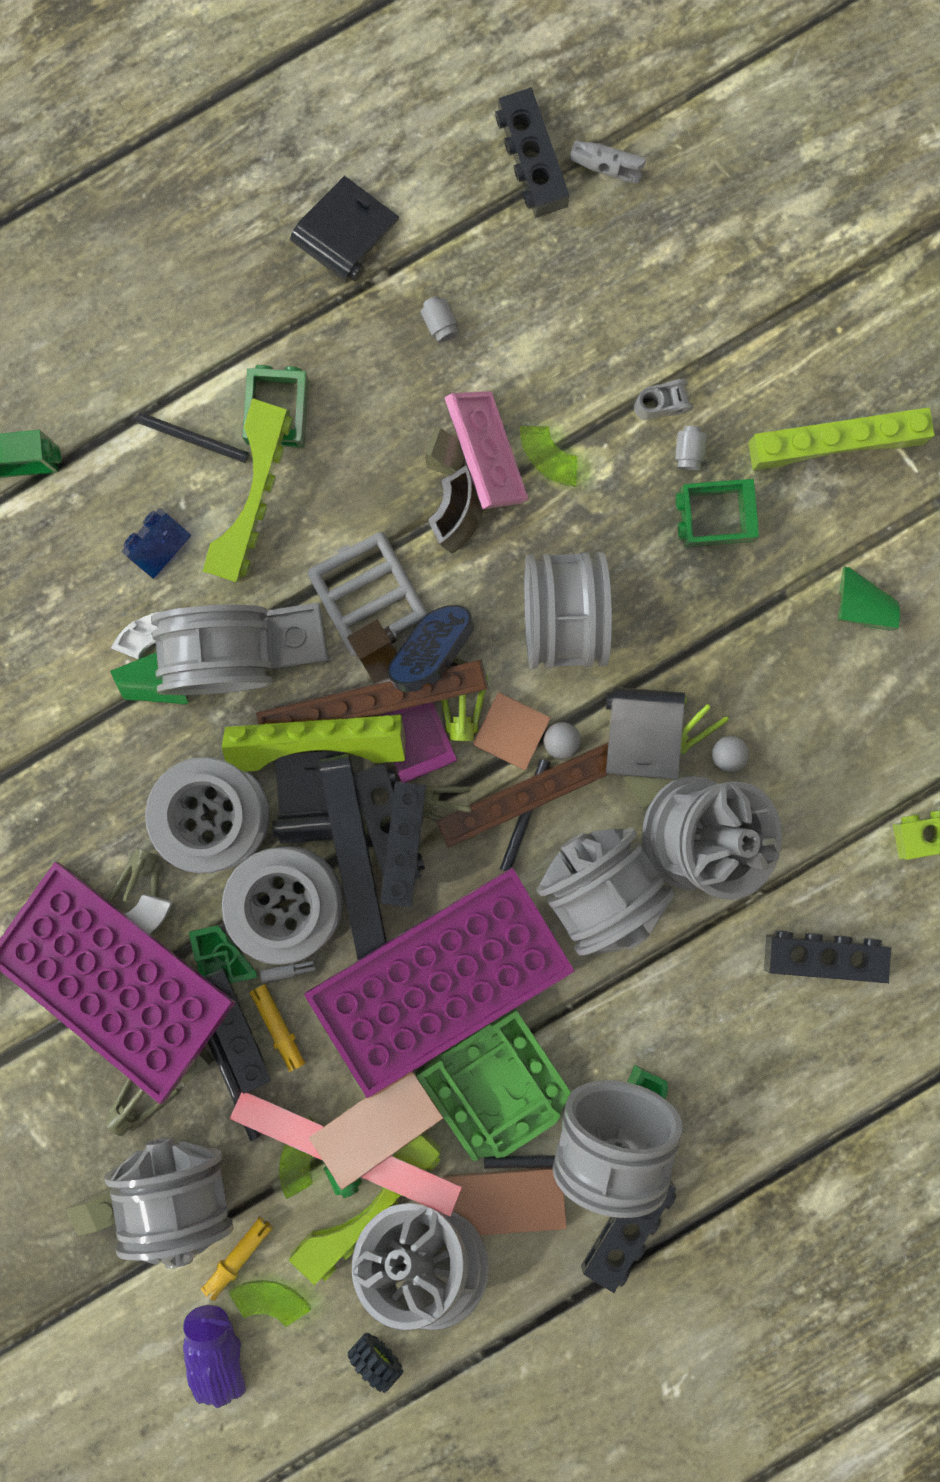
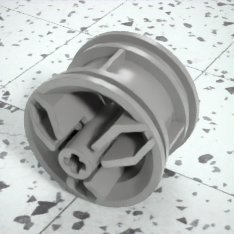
M687 776L678 778L665 785L651 801L643 822L642 844L645 854L666 884L681 889H701L711 896L734 900L754 893L768 880L779 859L782 829L774 804L759 788L748 783L725 782L718 784L704 777Z
M633 827L624 830L607 829L592 831L589 834L581 833L561 846L562 850L554 857L540 885L536 889L540 896L551 894L547 902L559 917L573 941L578 940L574 947L578 955L615 952L626 948L631 949L639 945L650 936L649 933L654 930L675 895V891L671 886H663V878L648 859L639 842L631 843L637 835Z
M172 1137L160 1138L147 1142L143 1153L141 1150L136 1151L119 1167L105 1174V1184L113 1187L110 1190V1197L117 1229L116 1235L120 1241L116 1245L117 1257L124 1260H141L152 1264H158L159 1259H162V1263L165 1264L166 1268H177L190 1264L197 1253H202L211 1244L225 1238L233 1231V1220L227 1217L228 1209L225 1201L221 1167L217 1164L222 1160L220 1149L207 1148L187 1141H180L179 1144H175Z
M412 1203L395 1205L377 1214L361 1232L352 1259L354 1288L363 1307L380 1323L400 1330L420 1328L439 1330L460 1323L474 1311L481 1301L489 1274V1261L485 1244L479 1232L467 1219L455 1212H452L450 1217L430 1207ZM446 1244L448 1250L441 1254H436ZM400 1281H405V1282L397 1289L396 1283H398V1282H400Z

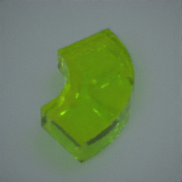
M520 426V441L529 462L547 479L561 485L576 487L577 456L566 454L555 445L550 436L549 426Z
M309 1116V1117L306 1118V1119H309V1120L313 1121V1119L311 1118V1116ZM287 1144L283 1147L279 1163V1179L286 1200L313 1184L310 1173L312 1155Z
M250 1281L240 1284L228 1292L243 1318L254 1314H267L278 1319L284 1327L310 1312L312 1308L297 1291L275 1281Z

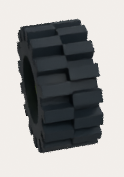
M364 1333L348 1351L347 1356L350 1359L351 1365L356 1367L355 1371L358 1374L360 1373L363 1376L362 1379L365 1382L368 1381L369 1385L372 1388L375 1387L379 1392L386 1393L404 1372L402 1364L398 1362L399 1359L392 1354L393 1351L385 1347V1343L379 1341L378 1337L372 1336L371 1333Z

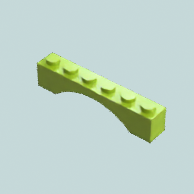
M252 398L244 425L253 457V479L250 494L244 509L234 524L223 535L210 543L202 572L233 582L241 581L242 577H247L251 566V561L247 560L250 548L255 549L259 539V532H256V527L259 520H264L268 504L264 503L266 493L272 492L276 481V476L272 475L275 463L280 464L285 447L281 446L284 434L288 435L292 427L293 418L289 417L291 411Z
M930 407L757 433L754 434L748 444L752 468L755 471L781 467L811 458L868 449H899L924 445L935 434Z
M402 715L230 726L225 727L221 748L225 762L233 764L242 772L259 771L265 765L280 757L310 750L345 752L363 757L374 763L405 761L406 737Z
M424 1132L394 1153L393 1157L431 1172L441 1160L438 1157L441 1153V1147ZM383 1187L372 1203L358 1215L344 1223L329 1228L312 1230L291 1252L288 1261L314 1286L320 1279L325 1282L335 1272L337 1268L335 1264L341 1257L346 1260L354 1252L355 1243L365 1226L383 1210L398 1205L397 1199L401 1195Z

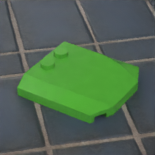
M516 1008L427 1061L415 1073L417 1079L472 1161H478L479 1158L495 1156L496 1158L506 1157L555 1125L561 1116L560 1112L566 1104L568 1096L571 1094L570 1089Z

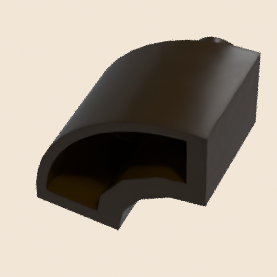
M467 465L442 480L444 489L442 503L437 512L428 519L438 543L452 554L471 538L478 527L483 513Z
M378 619L347 637L374 684L390 681L387 670L397 653L393 646V643L397 642L391 629L389 626L383 629Z

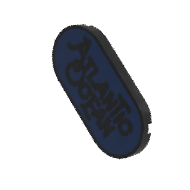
M447 605L429 612L418 622L388 666L387 673L389 679L396 689L404 692H415L423 689L422 685L430 683V685L435 684L442 678L474 630V621L470 611L460 605Z

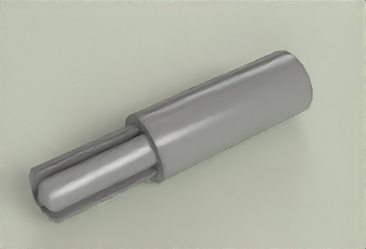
M314 961L262 970L260 971L261 981L265 984L315 971L316 967L313 966L315 963Z

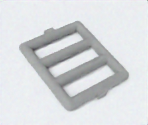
M378 532L350 548L347 544L338 549L339 553L308 570V576L349 653L353 656H357L347 639L352 634L349 627L404 597H406L414 612L388 625L395 638H398L396 634L417 624L427 615L424 605L383 532ZM376 546L379 547L386 560L385 562L329 591L322 575ZM392 571L400 587L343 617L335 601Z

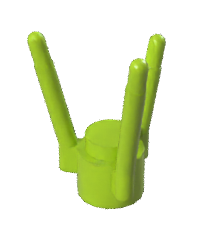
M486 690L479 691L472 722L471 717H466V694L459 696V717H453V722L447 699L441 700L446 722V733H450V740H474V733H478V722Z
M706 704L682 729L680 753L684 755L689 748L728 722L729 717H723L686 742L689 739L686 734L710 710V705Z

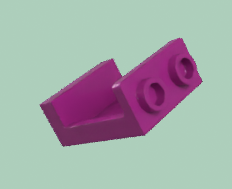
M433 702L380 714V716L402 715L406 737L405 761L394 762L401 782L407 783L457 762Z

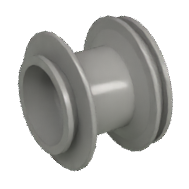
M210 757L192 758L170 767L152 787L145 810L148 835L159 854L173 866L187 872L199 874L214 873L236 867L253 855L265 838L270 819L266 793L253 774L242 772L233 764L225 762V760ZM211 787L217 791V797L214 800L209 799L207 796V791ZM191 797H195L198 800V806L193 810L188 807V800ZM230 799L233 805L232 812L227 811L225 807V802ZM208 807L210 810H217L218 814L214 816L215 823L213 820H207L205 817L209 814ZM190 818L194 819L197 824L193 831L188 830L186 827V822ZM229 820L232 822V827L229 833H226L224 831V823ZM208 830L212 831L215 835L211 843H207L204 839V834Z
M293 846L265 849L245 859L234 869L229 877L222 898L223 921L233 942L250 957L269 964L295 963L317 952L336 931L343 912L342 887L332 867L322 857L312 851ZM276 876L283 878L285 881L282 889L276 888L273 884ZM297 881L305 887V892L302 894L295 891L294 885ZM261 892L267 893L270 897L267 905L259 902ZM283 895H285L286 899L296 898L297 900L289 906V911H287L286 907L275 906L283 900ZM303 902L310 904V914H304L301 911V904ZM267 913L275 915L276 923L274 925H268L265 922ZM288 918H293L297 921V928L295 930L287 928L286 921Z

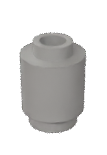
M434 296L426 300L420 313L432 338H436L438 343H443L458 335V322L447 299H440L439 296Z
M685 426L684 431L678 432L675 455L678 469L701 470V463H704L707 439V434L701 432V427Z

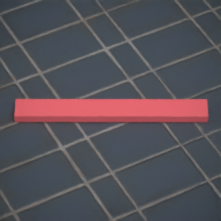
M241 1092L231 1114V1120L322 1160L309 1137L324 1126L250 1093L243 1094ZM390 1156L362 1176V1178L450 1217L462 1190V1187L393 1156Z

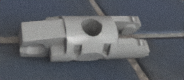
M577 140L573 144L570 155L571 161L583 165L589 170L636 184L640 182L642 177L641 171H638V169H643L646 162L644 157L599 143H587Z

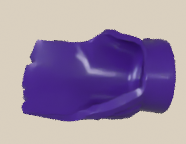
M204 1305L193 1309L186 1316L183 1324L185 1333L183 1353L188 1386L198 1404L204 1403L220 1408L231 1403L233 1399H238L246 1392L245 1381L240 1367L241 1342L233 1331V1325L227 1313L222 1308L214 1305Z

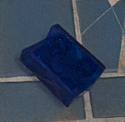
M161 508L156 512L154 510L145 517L143 520L144 526L137 534L134 532L125 540L123 544L125 548L122 550L126 557L152 579L160 573L192 536Z

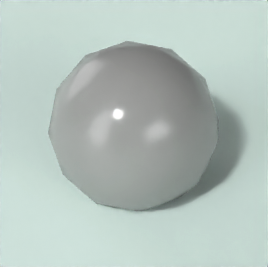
M559 722L550 726L546 731L544 745L548 753L554 758L567 759L574 756L580 749L581 736L577 728L572 724Z
M725 736L715 743L712 749V758L714 764L720 770L734 773L746 766L749 760V749L741 738Z

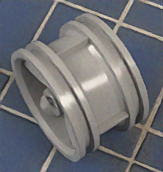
M588 552L563 555H549L546 553L541 554L540 560H535L534 554L526 555L524 614L526 647L530 669H537L539 663H544L546 669L553 668V666L575 665L592 667L593 661H597L599 667L608 665L611 649L612 608L609 570L604 552H595L594 558H591Z
M206 605L173 609L152 615L151 624L158 626V629L152 631V638L156 641L158 670L155 671L156 679L162 680V684L157 686V693L161 695H205L254 690L273 685V678L266 676V672L272 670L268 656L266 633L268 632V624L261 620L267 617V609L255 605Z
M601 1080L577 1087L567 1098L562 1121L561 1138L557 1145L553 1164V1175L558 1187L578 1205L605 1216L633 1218L644 1216L657 1210L666 1199L671 1180V1169L682 1135L683 1125L678 1112L660 1095L647 1088L628 1082Z

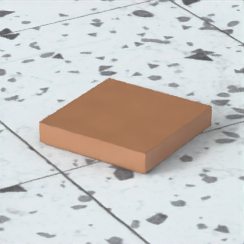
M498 692L473 742V746L525 771L551 717Z

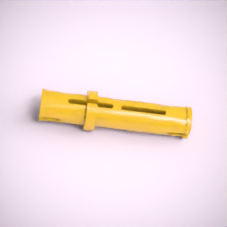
M264 984L250 991L249 995H251L274 1040L272 1044L274 1049L278 1048L288 1068V1072H291L295 1068L303 1066L306 1062L294 1042L296 1038L294 1033L290 1034L266 987L267 985Z
M259 1216L226 1259L218 1262L217 1270L201 1287V1291L206 1297L211 1294L209 1299L215 1301L230 1281H235L240 1268L273 1230L272 1225L267 1220L263 1223L264 1218Z

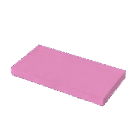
M492 392L451 393L446 396L445 401L482 509L522 504L529 499Z

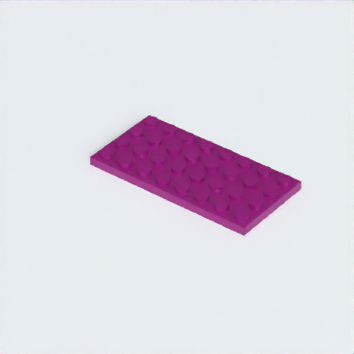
M59 862L53 863L0 938V971L159 1104H164L236 1003Z
M511 867L306 991L304 996L366 1098H369L575 971L514 869Z

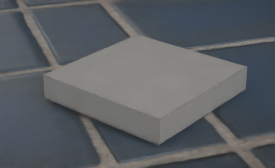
M319 602L267 610V617L262 619V622L268 624V632L266 633L268 656L272 670L329 661Z

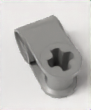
M677 379L643 389L634 404L636 415L640 419L651 420L691 411L693 404L689 403L685 388L688 385L687 379ZM649 398L653 400L656 408H646L643 404V399Z

